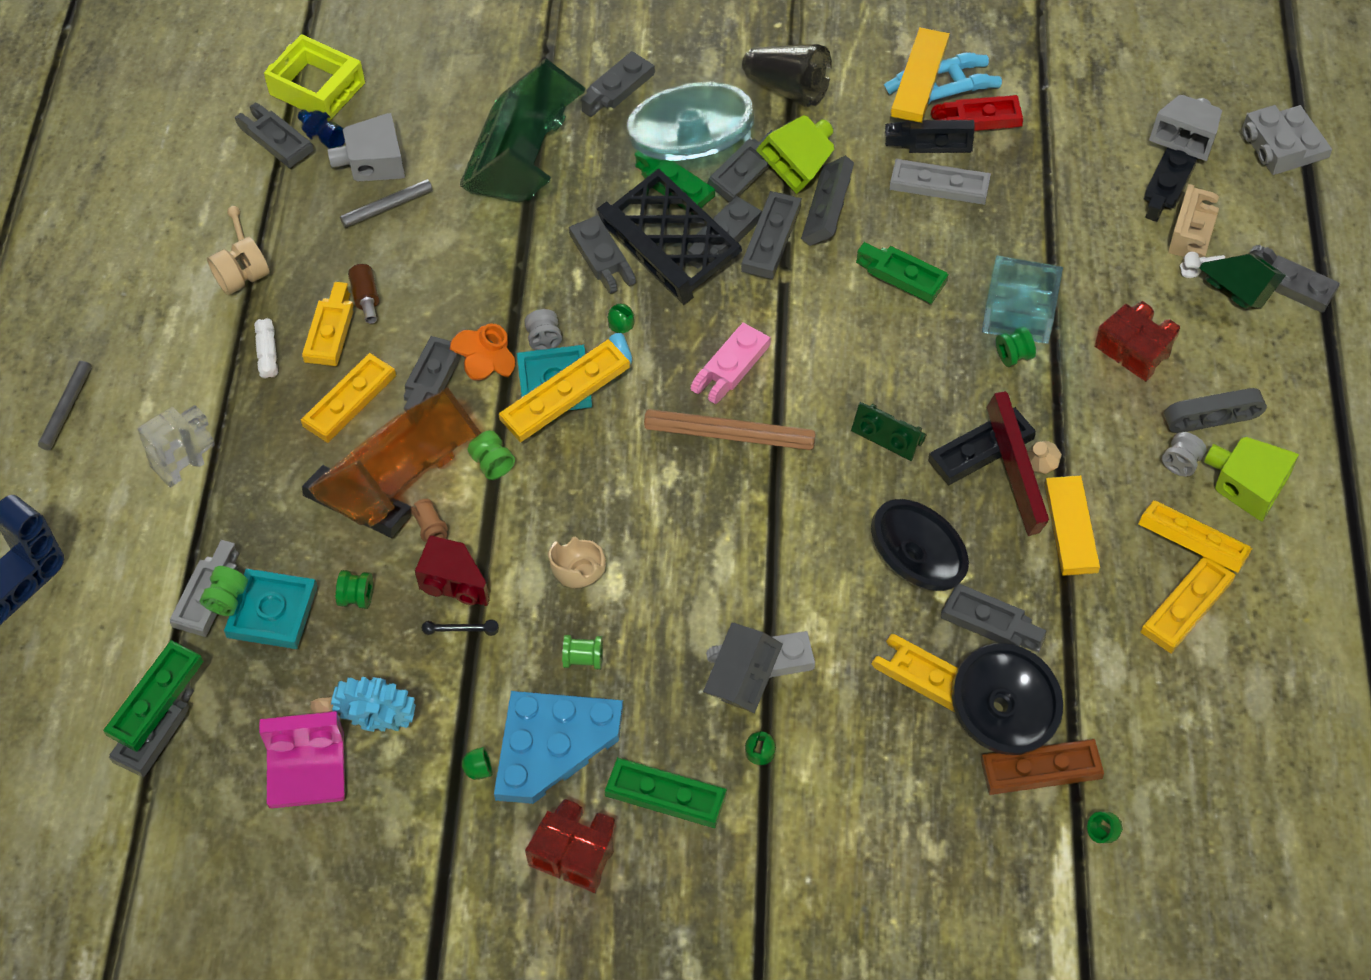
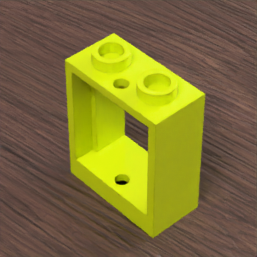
M302 34L292 44L288 45L279 58L270 64L264 72L269 95L327 122L365 84L360 60ZM307 64L333 75L317 93L291 82Z

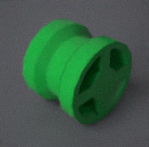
M1026 327L1016 328L1013 334L1002 333L996 337V348L1000 359L1006 367L1016 365L1018 360L1021 359L1028 361L1035 358V342Z
M341 570L336 583L335 597L337 606L346 607L349 604H356L359 608L368 609L373 594L372 573L363 572L360 575H353L350 571Z

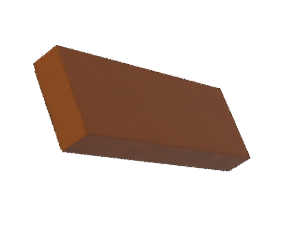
M1095 739L1042 746L1035 751L1022 755L990 753L983 754L981 757L989 795L1100 780L1104 776Z

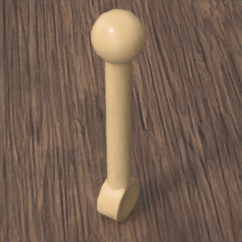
M231 206L228 208L227 214L233 220L238 241L244 239L238 217L240 209L237 206Z

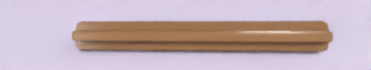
M648 409L644 417V426L649 430L812 450L815 444L816 434L812 429Z

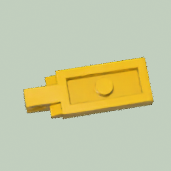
M334 282L330 298H323L322 301H318L302 353L304 363L329 366L338 365L353 315L354 305L353 302L349 301L351 294L347 288L348 283Z

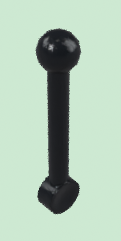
M488 620L484 624H434L432 621H425L421 629L426 635H432L435 631H484L487 635L493 636L498 633L499 627L495 620Z

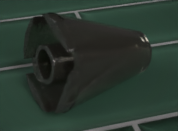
M808 44L753 47L744 55L742 60V68L747 78L804 107H810V105L817 106L824 98L829 86L830 78H825L826 67L832 68L830 51L826 46Z

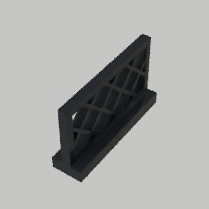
M659 168L613 205L606 201L597 208L599 217L608 232L683 305L694 298L692 293L694 289L742 252L741 245ZM659 181L666 187L665 196H648L649 189ZM630 204H641L640 215H625L622 211ZM647 204H664L663 215H646ZM670 204H684L686 206L685 215H668ZM662 223L660 235H646L644 233L645 224ZM667 223H684L683 235H666ZM690 223H704L707 226L706 235H689ZM665 243H682L681 255H667L664 252ZM688 243H705L704 254L686 255ZM711 243H725L729 247L722 254H709ZM685 263H703L702 270L691 278L684 272Z

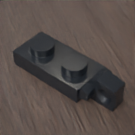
M923 120L922 123L915 121L885 124V145L901 146V148L909 149V153L973 152L974 120Z
M1167 147L1145 192L1144 200L1150 201L1145 218L1158 222L1165 207L1175 209L1197 164L1198 158L1190 156L1182 150H1174Z

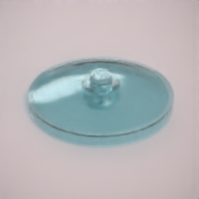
M714 82L691 83L669 88L644 100L631 113L627 128L631 144L643 155L668 161L691 160L713 155L739 142L753 126L754 111L750 97L737 87Z

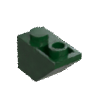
M1252 254L1203 262L1199 267L1208 274L1205 278L1207 282L1220 290L1223 287L1227 288L1233 293L1231 299L1245 309H1248L1250 306L1262 308L1286 276L1260 256Z

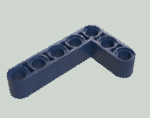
M17 495L6 496L0 501V532L11 549L0 559V625L56 575L64 563V554L44 516Z

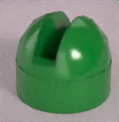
M620 303L612 306L607 316L608 326L612 331L626 333L634 327V313L631 307Z
M761 731L751 734L745 743L747 759L756 765H765L773 760L776 744L772 736ZM758 741H764L761 754L755 752Z
M485 747L471 750L462 759L464 773L473 780H480L493 775L490 758Z
M1095 812L1090 816L1087 823L1088 834L1096 843L1108 844L1117 841L1123 830L1122 821L1111 812ZM1103 820L1110 825V828L1101 824Z

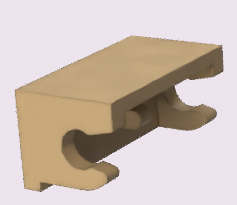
M1191 184L1187 186L1168 253L1185 257L1188 252L1193 251L1198 253L1199 257H1205L1219 208L1204 204L1202 201L1207 200L1217 203L1219 196L1210 191L1194 188L1195 185Z

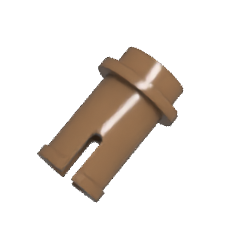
M421 499L415 502L414 505L416 507H411V513L421 528L420 536L422 540L427 542L429 535L446 539L448 527L444 521L439 519L430 499Z

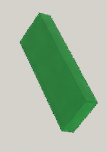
M170 640L103 731L106 736L138 752L204 662L201 655Z
M618 757L605 788V797L714 829L727 796V789Z

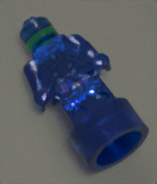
M305 109L299 111L298 119L303 123L301 128L309 139L312 140V136L317 135L320 142L329 149L343 146L345 143L344 128L335 122H328L327 118H330V116L326 112L323 113L319 110L308 112Z

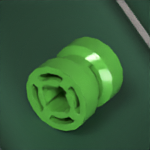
M490 430L482 432L472 439L467 450L471 458L476 463H480V470L485 477L494 480L504 476L512 469L515 457L508 448L502 447L503 443L498 434Z
M216 566L210 576L212 584L209 588L204 589L200 603L213 613L222 616H232L239 604L237 597L239 594L244 593L248 579L235 569L226 566Z

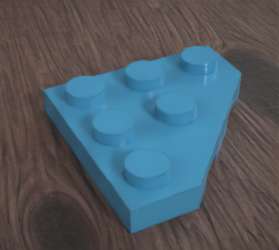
M511 691L494 790L495 801L534 804L546 795L545 791L560 780H567L589 763L588 760L602 749H609L616 744L620 737L623 700Z

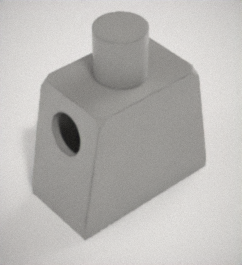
M1178 95L1157 113L1149 141L1174 150H1182L1190 156L1207 161L1217 134L1222 110L1211 105L1210 101L1205 98H1198L1196 100L1185 95Z
M391 113L345 127L343 134L346 146L327 149L331 168L350 165L353 180L357 182L405 178Z

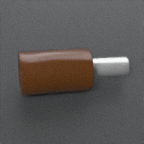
M367 264L354 265L348 271L354 303L358 309L363 310L366 323L371 324L377 321L374 307L379 303L373 270Z

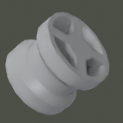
M540 309L526 316L524 323L526 331L529 333L528 341L532 349H551L561 343L562 335L557 327L558 319L554 311Z
M1178 432L1172 439V447L1164 452L1162 461L1165 467L1172 473L1187 477L1194 474L1198 466L1197 461L1203 459L1207 448L1204 442L1196 435Z

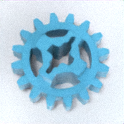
M350 677L347 679V683L339 681L338 686L334 689L331 701L333 712L337 711L340 713L339 718L352 720V725L359 724L361 729L374 732V729L385 732L386 728L399 731L400 726L407 728L409 722L413 720L416 707L414 704L415 698L407 696V690L396 689V684L388 685L385 679L373 677V680L361 677V681Z

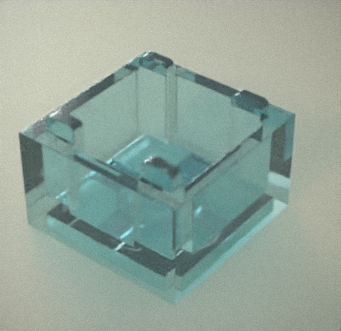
M996 256L982 332L994 335L1002 333L1010 335L1014 333L1016 328L1023 326L1029 330L1034 342L1049 344L1063 267Z

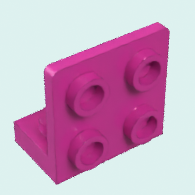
M337 711L260 719L259 733L267 749V805L270 809L339 802L345 799L344 731Z

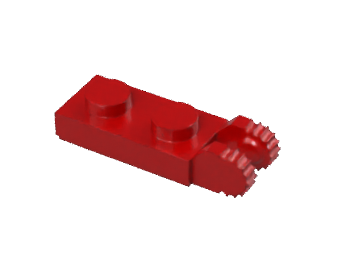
M1017 95L956 100V102L934 105L931 110L934 120H974V131L1022 127L1023 115Z

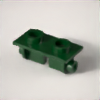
M862 402L858 405L851 428L852 432L910 461L914 458L917 445L921 446L927 436L926 433L922 432L921 427H914L902 420L899 421L894 416L878 409L875 404L869 406Z

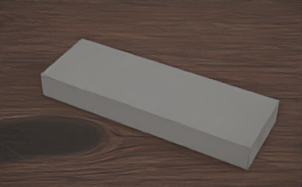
M896 159L890 181V190L985 205L991 173Z

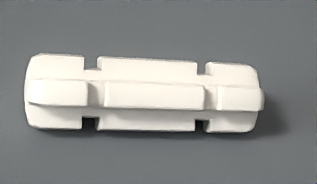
M269 318L264 320L258 319L254 324L258 371L264 379L268 377L274 378L278 374L274 326Z

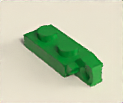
M642 147L635 153V167L641 170V175L645 179L659 168L700 208L704 207L715 197V188L668 157L666 158L664 155L657 157L654 152L645 147ZM659 181L652 188L665 196L666 187ZM677 204L678 206L686 210V206L684 204Z
M864 242L857 251L856 263L866 268L870 274L930 304L933 303L948 281L949 274L891 245L888 249L881 248L880 250Z

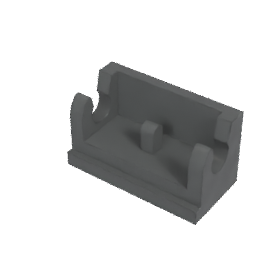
M732 622L703 692L719 698L725 703L755 714L783 644L764 632Z

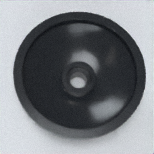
M894 499L882 504L873 515L871 533L875 547L885 564L897 576L916 587L933 591L952 589L964 579L969 568L966 547L953 526L936 511L912 500Z
M1007 643L990 644L981 647L971 653L961 663L954 676L952 702L960 724L972 739L993 752L1005 755H1022L1035 751L1053 737L1061 723L1063 696L1058 680L1050 667L1040 657L1023 647ZM994 702L1001 704L1003 712L998 711L994 707Z

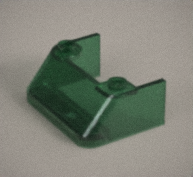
M547 58L504 91L494 102L461 178L460 186L471 194L518 203L524 200L529 201L551 179L548 174L534 165L545 135L552 129L556 131L561 127L566 118V115L563 114L566 106L582 95L586 88Z

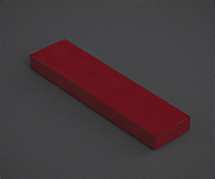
M1006 391L994 393L986 408L1027 536L1040 534L1048 523L1049 517L1008 393Z

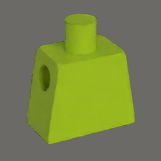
M803 115L770 133L757 147L756 151L787 185L798 194L813 179L835 149L834 144L828 139L833 134V127L824 119L814 124L808 116Z
M1242 437L1233 452L1213 444L1204 463L1221 471L1215 486L1216 491L1263 522L1292 474L1299 454L1249 437Z

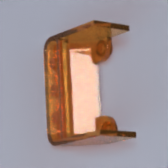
M447 387L388 421L312 483L308 489L316 500L358 525L368 523L372 527L395 508L390 501L393 496L426 468L434 464L437 468H441L455 457L452 452L454 449L476 438L481 432Z

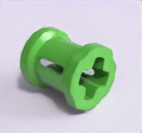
M571 635L564 636L562 651L563 668H570L571 665L594 666V669L601 670L603 657L602 636H596L594 640L572 639Z

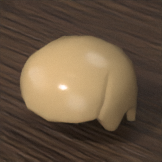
M572 537L566 545H560L555 541L548 552L553 576L563 586L573 589L583 588L599 580L605 572L606 558L603 549L593 541L579 540L577 537Z

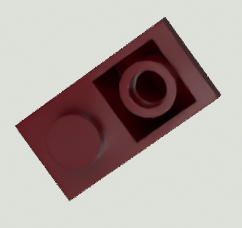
M429 535L415 569L419 590H423L428 595L435 597L444 595L456 598L467 605L480 604L488 606L490 599L486 581L465 544Z

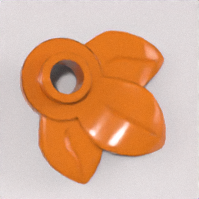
M490 323L480 327L477 331L463 330L450 343L451 351L465 357L464 369L472 380H484L494 370L504 377H509L515 367V358L507 348V333L500 325Z

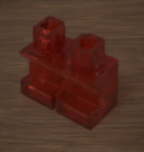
M1140 301L1133 307L1125 303L1099 326L1094 347L1116 362L1120 363L1122 361L1123 367L1147 382L1161 361L1170 357L1173 344L1180 331V326L1171 319H1165L1160 325L1153 322L1154 310L1144 301Z
M564 799L554 813L546 812L526 847L525 853L528 866L559 879L563 875L564 881L596 894L602 880L601 874L606 862L614 853L612 839L616 828L615 819L602 813H596L590 827L578 823L583 815V808L575 802Z

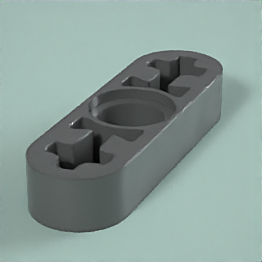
M1248 388L1176 402L1164 411V417L1171 432H1188L1252 420L1262 415L1266 411L1267 405L1259 389Z

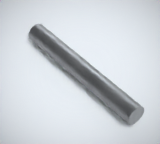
M428 179L341 215L342 225L344 228H347L432 192L431 183Z
M78 362L38 442L40 448L51 450L92 368L88 362Z

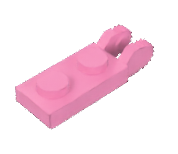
M742 322L704 366V369H701L694 378L690 388L691 391L699 394L714 380L716 384L709 392L708 399L717 404L729 390H733L769 348L771 337Z

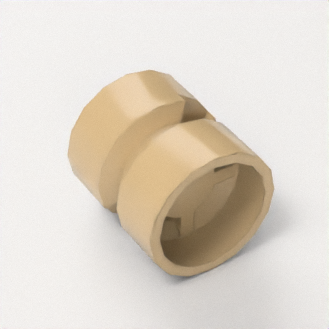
M249 236L232 244L230 252L223 249L207 257L210 270L226 295L244 288L246 280L255 282L269 274V268L264 256ZM237 260H241L245 268L244 270L240 268Z

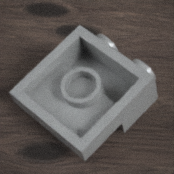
M1276 105L1247 113L1242 125L1243 137L1247 142L1251 143L1258 154L1260 162L1266 165L1272 175L1327 159L1332 151L1328 142L1301 105L1279 111Z

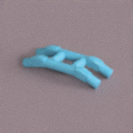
M968 52L957 54L956 57L942 60L938 75L949 72L954 82L938 86L935 82L928 104L932 101L970 90L1000 88L1002 79L1000 76H990L988 74H974L966 78L962 69L987 67L989 58L987 55ZM904 71L898 73L895 78L884 84L889 95L898 90Z

